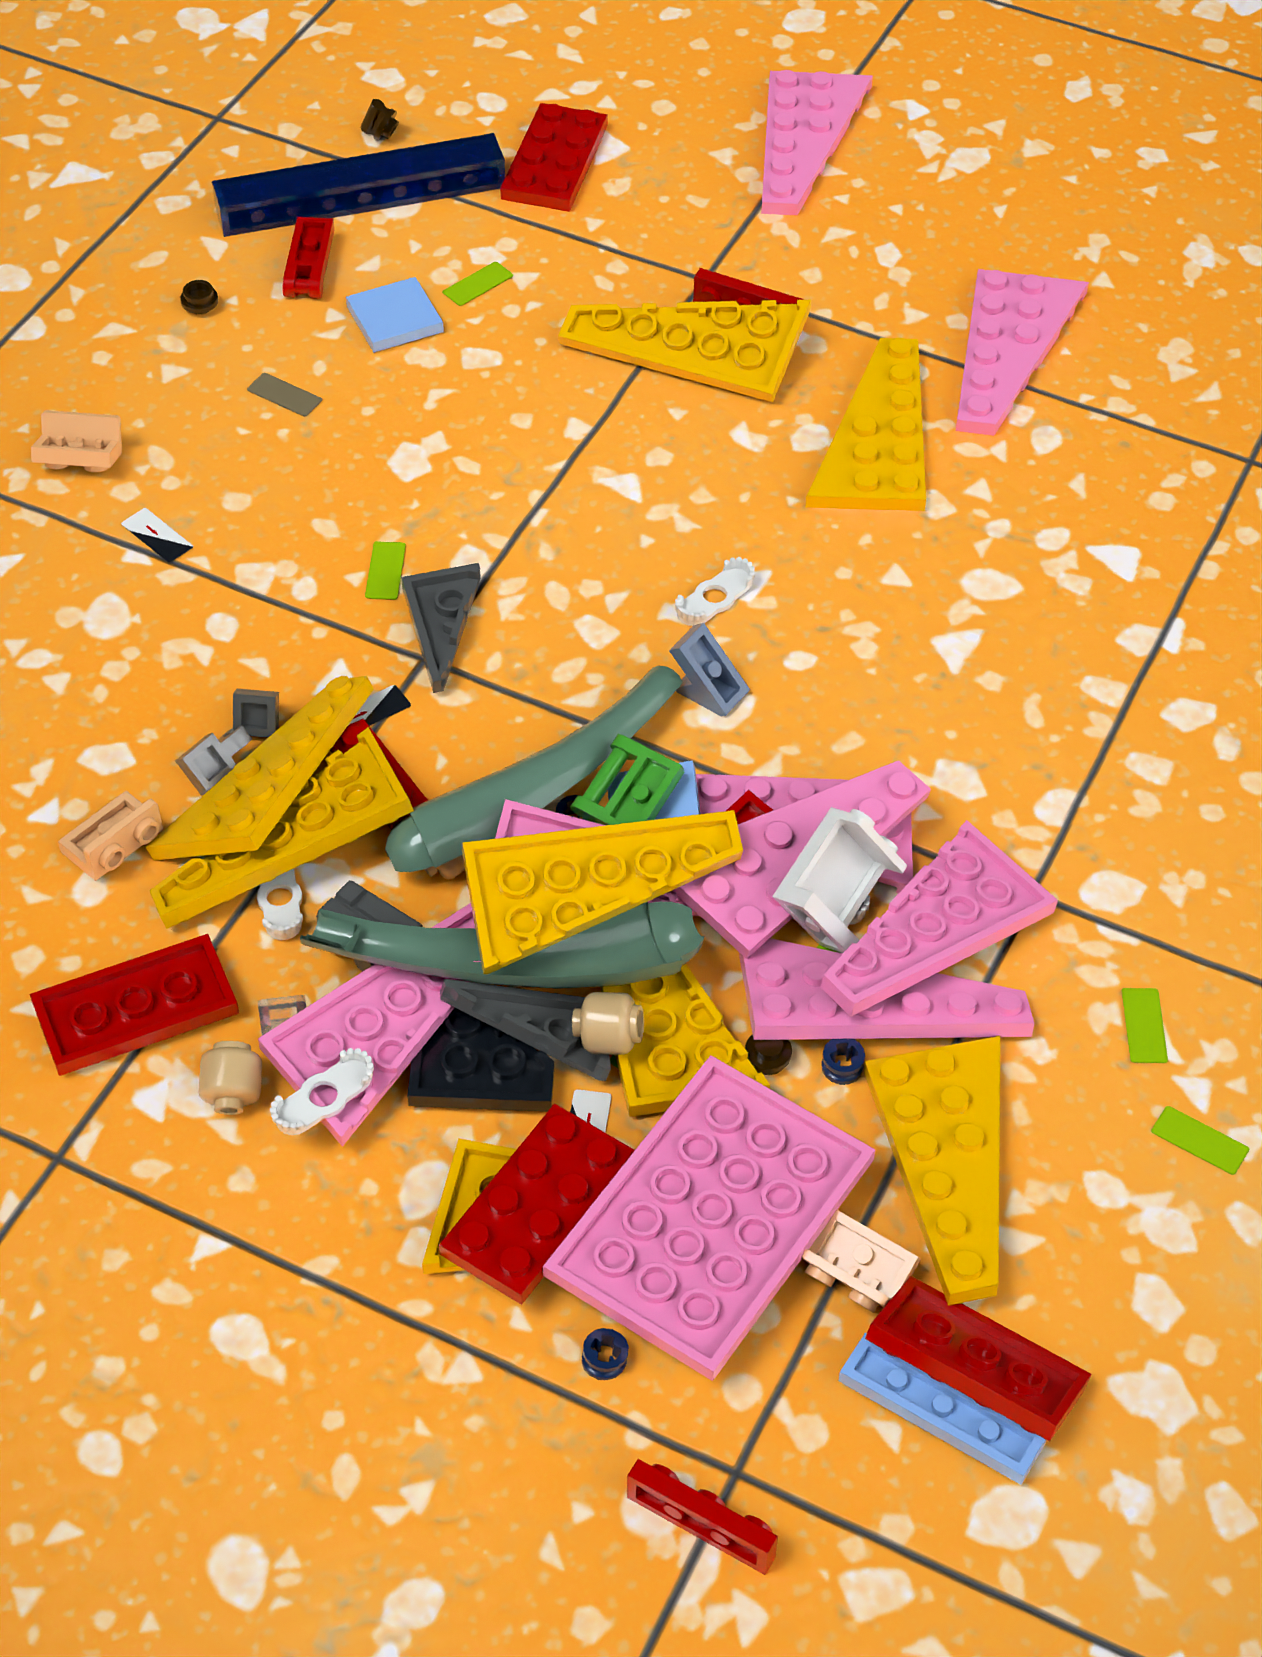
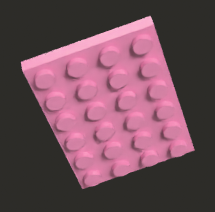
M710 1055L543 1266V1276L713 1381L801 1261L804 1251L806 1249L809 1250L832 1218L836 1209L838 1210L873 1162L875 1149Z

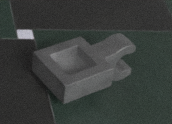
M243 725L239 726L235 731L233 728L230 729L219 739H217L214 733H210L200 739L176 759L175 762L200 795H204L234 768L236 763L232 756L252 740V737Z

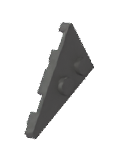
M479 563L401 577L402 589L433 693L442 692L445 689L481 579Z
M444 979L440 989V1000L599 1081H606L611 1071L609 1054H591L584 1049L581 1037L573 1036V1011L575 1008L582 1007L585 997Z

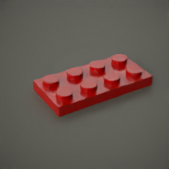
M540 103L501 185V200L570 212L608 126V114L588 109L580 110L563 107L558 104Z
M208 933L29 994L59 1076L240 1014L237 1000Z
M554 1103L439 1244L440 1255L522 1305L543 1279L544 1264L635 1150Z
M912 1276L909 1277L871 1322L865 1337L866 1340L882 1348L887 1354L904 1360L927 1373L932 1379L949 1385L972 1398L979 1405L996 1411L1019 1424L1024 1430L1037 1434L1048 1441H1051L1077 1403L1092 1375L962 1303L948 1305L944 1293Z

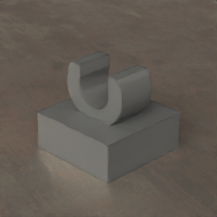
M236 689L233 693L234 731L243 725L250 736H271L279 728V692Z

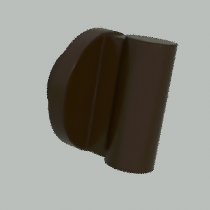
M373 99L360 128L364 133L372 134L376 141H379L382 137L389 139L399 124V121L395 119L397 111L393 108H387L381 100Z

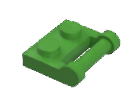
M617 734L610 745L612 752L583 796L578 795L570 808L583 819L602 825L654 820L683 776L684 769L681 764L624 735ZM627 760H634L635 762L605 808L599 805V802Z

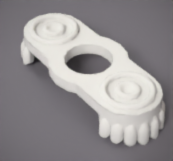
M732 557L730 561L725 560L723 571L711 580L700 583L696 587L695 592L684 599L682 595H678L677 599H675V610L678 619L688 626L706 623L716 614L730 609L734 601L751 588L755 577V567L752 566V562H748L746 558L742 560L741 557L736 559ZM716 589L724 592L726 598L721 602L712 603L707 601L703 594L708 590Z
M292 869L277 876L272 881L260 884L257 893V902L264 914L262 924L266 928L268 935L277 940H288L295 937L301 930L303 914L300 913L299 907L302 903V891L296 883L295 872ZM278 888L287 889L293 895L287 904L281 906L270 904L267 901V896L271 891Z
M349 1048L347 1052L342 1050L340 1052V1060L334 1066L323 1073L309 1077L298 1091L285 1100L279 1095L275 1097V1101L271 1103L270 1108L272 1121L284 1134L299 1135L324 1118H330L339 1114L348 1101L370 1085L374 1071L371 1056H368L366 1051L361 1052L360 1048L355 1050ZM329 1085L336 1089L338 1095L332 1104L320 1107L310 1101L311 1091L317 1086Z

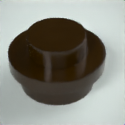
M205 280L191 281L183 288L180 296L181 305L190 313L205 314L217 306V291Z
M752 1034L745 1045L749 1061L758 1073L762 1072L763 1075L779 1073L789 1064L792 1057V1046L789 1040H754Z

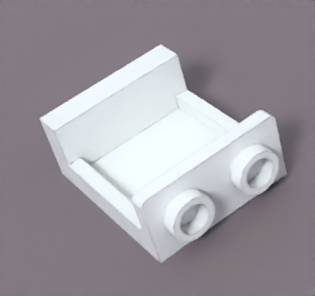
M831 807L772 897L819 945L844 953L852 943L859 941L848 929V925L883 871L889 869L903 874L907 864L896 853L898 847L891 840L876 832L873 828L875 822L872 818L857 809L846 812Z

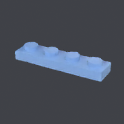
M864 1333L839 1373V1382L1022 1485L1043 1449L1046 1439L1024 1430L1019 1424L996 1411L979 1405L972 1398L949 1385L932 1379L927 1373L904 1360L887 1354L882 1348L866 1340L867 1333Z

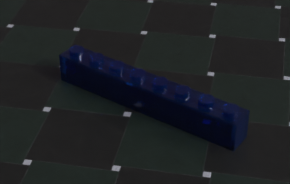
M490 133L212 181L220 226L223 236L227 237L295 225L297 217L336 218L500 189L505 179V159L495 134Z

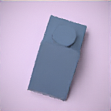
M705 623L693 625L669 650L686 674L681 679L683 683L676 692L717 715L726 716L749 692L750 688Z

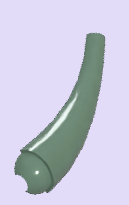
M659 665L653 667L624 697L594 720L555 744L499 771L414 806V811L401 819L392 828L387 838L385 851L395 871L413 872L432 866L436 868L462 855L463 842L494 839L505 799L541 809L588 776L608 758L612 752L610 745L617 734L631 738L650 720L681 686L683 681L680 676L667 666Z
M645 902L488 975L483 974L481 962H473L481 961L475 928H425L374 922L320 909L313 934L301 935L300 941L305 946L419 974L481 984L560 989L621 986L675 975L681 971L682 965L686 964L698 953L703 945L705 935L701 936L695 927L692 908L675 902Z

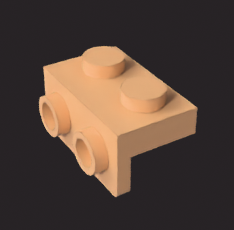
M45 410L41 414L42 435L31 446L32 462L45 463L47 468L62 469L69 465L84 466V469L90 472L105 471L122 454L121 418L118 415Z
M124 791L58 841L60 852L96 881L108 871L116 869L125 858L142 845L153 841L157 834L163 830L158 803L153 799H148L146 802L141 803L128 791Z
M837 1209L809 1250L806 1249L801 1257L809 1263L805 1271L807 1274L829 1287L833 1285L835 1279L852 1289L848 1296L849 1299L873 1313L878 1305L882 1307L887 1305L909 1277L913 1275L921 1260L915 1254Z

